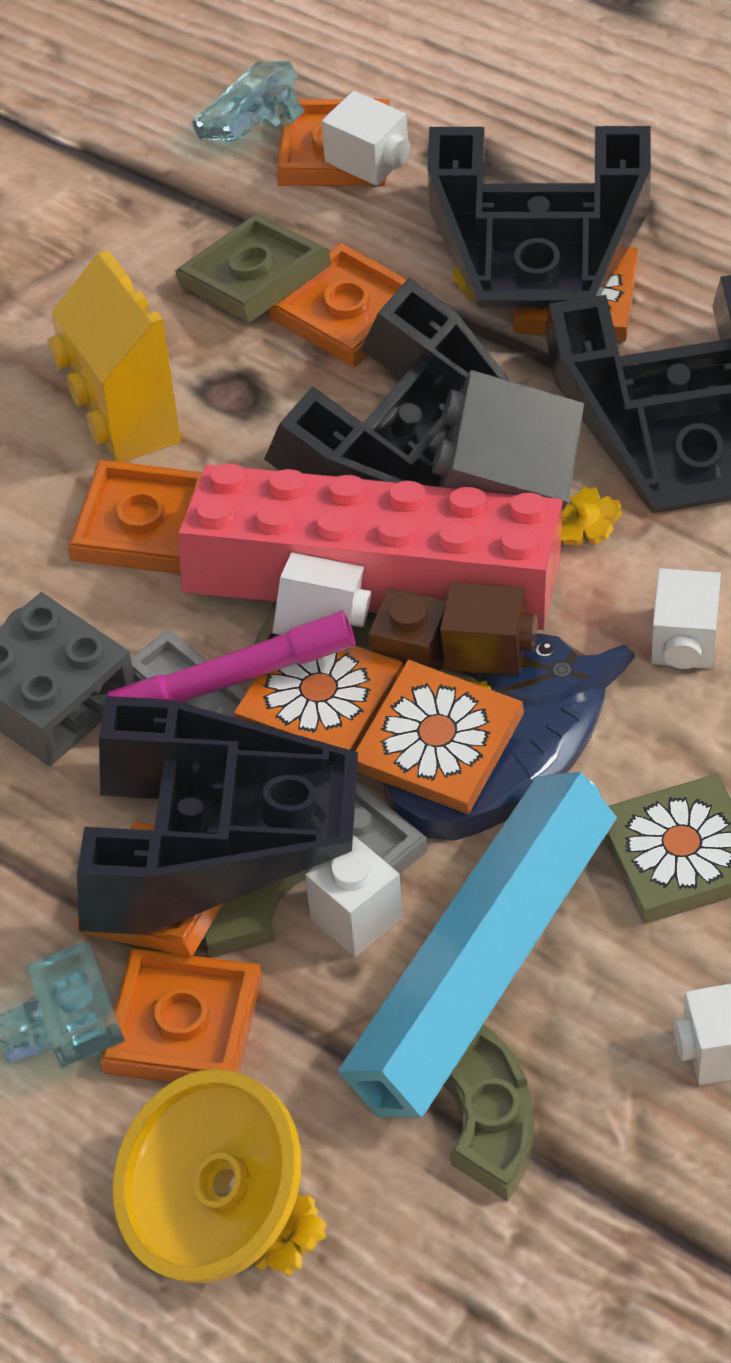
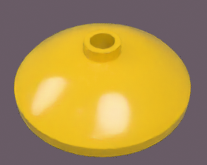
M210 1069L190 1073L178 1078L157 1092L144 1105L131 1123L120 1146L115 1163L112 1190L115 1217L120 1232L130 1250L145 1266L173 1280L195 1284L211 1283L234 1276L245 1270L271 1247L291 1215L301 1178L302 1160L299 1137L294 1121L283 1102L267 1086L249 1076L230 1070ZM235 1177L234 1186L231 1192L227 1194L228 1184Z

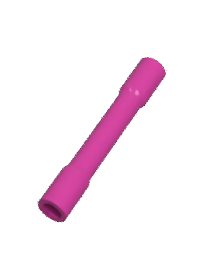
M342 610L293 627L283 635L168 675H155L109 691L107 696L170 699L183 703L293 664H305L355 647V637L348 617Z

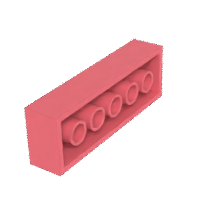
M206 464L178 532L182 592L277 602L280 577L291 552L364 566L361 589L371 591L368 612L378 613L388 588L446 601L450 582L525 587L527 613H536L537 629L544 630L561 558L563 499L542 497L535 493H521L517 495L486 492L474 487L456 489L425 486L413 481L394 483L364 480L353 475L333 477L303 474L292 469L272 471L243 468L237 464Z

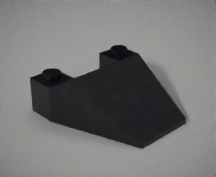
M595 126V183L486 184L484 127H429L427 171L430 213L479 308H549V303L600 296L649 214L651 126Z
M731 275L720 277L712 305L720 338L719 341L620 356L607 295L549 303L545 337L555 384L566 398L584 403L583 422L652 513L731 501Z
M408 278L377 313L361 348V351L401 380L364 423L312 386L278 425L264 458L279 471L292 469L303 474L333 477L353 475L364 480L394 483L413 481L425 486L439 487L441 476L432 474V466L441 439H448L450 426L441 424V419L450 390L460 392L471 370L507 381L510 380L457 312L414 280Z
M105 696L99 733L100 796L158 799L154 830L84 827L77 869L79 931L147 935L352 851L358 752L170 699Z

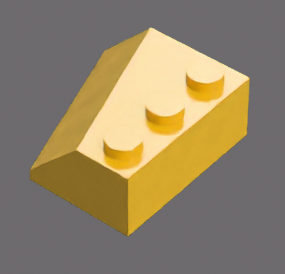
M105 250L96 254L52 310L55 336L48 338V345L57 369L67 368L70 373L67 375V383L76 406L79 408L86 405L89 410L86 413V419L96 445L99 446L106 443L114 461L125 462L180 443L181 437L163 318L157 311L148 312L149 305L145 295L141 290L134 292L129 275L111 252Z

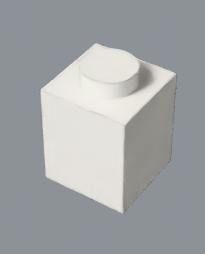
M355 90L321 121L325 162L376 186L394 169H399L409 155L410 141L408 140L407 114Z
M291 552L280 577L272 633L283 635L293 627L342 610L346 613L352 630L354 626L364 628L371 599V591L361 589L364 566Z
M659 568L653 619L651 665L672 666L679 669H714L720 599V572Z
M354 835L351 852L321 863L305 874L310 919L354 957L358 956L403 919L400 874Z
M731 984L685 991L683 1019L674 1021V1036L678 1055L681 1061L692 1060L699 1086L731 1080Z

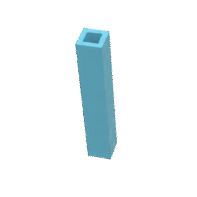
M582 772L536 776L337 1072L376 1117L422 1118L617 819L616 815L600 796L597 786L586 778Z

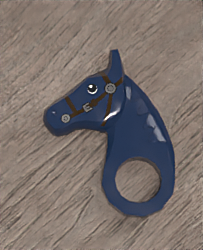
M537 633L535 650L524 651L520 676L461 671L474 677L478 682L487 681V685L495 692L523 701L524 715L469 815L383 782L384 796L389 807L425 837L456 841L479 834L507 821L536 776L564 774L576 763L594 732L604 705L605 688L635 658L634 652L626 645H622L598 655H584L558 636Z

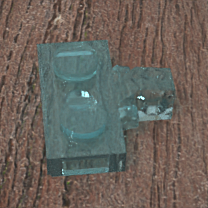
M256 62L192 121L191 125L198 138L223 139L224 142H232L248 134L252 129V122L256 125L267 119L276 127L293 123L305 110L301 107L293 91L294 87L292 85L299 78L291 62Z
M85 941L26 965L35 995L24 1004L0 1014V1049L9 1063L40 1054L42 1050L53 1048L61 1067L64 1068L87 1057L95 1056L103 1050L125 1041L98 960L90 943Z

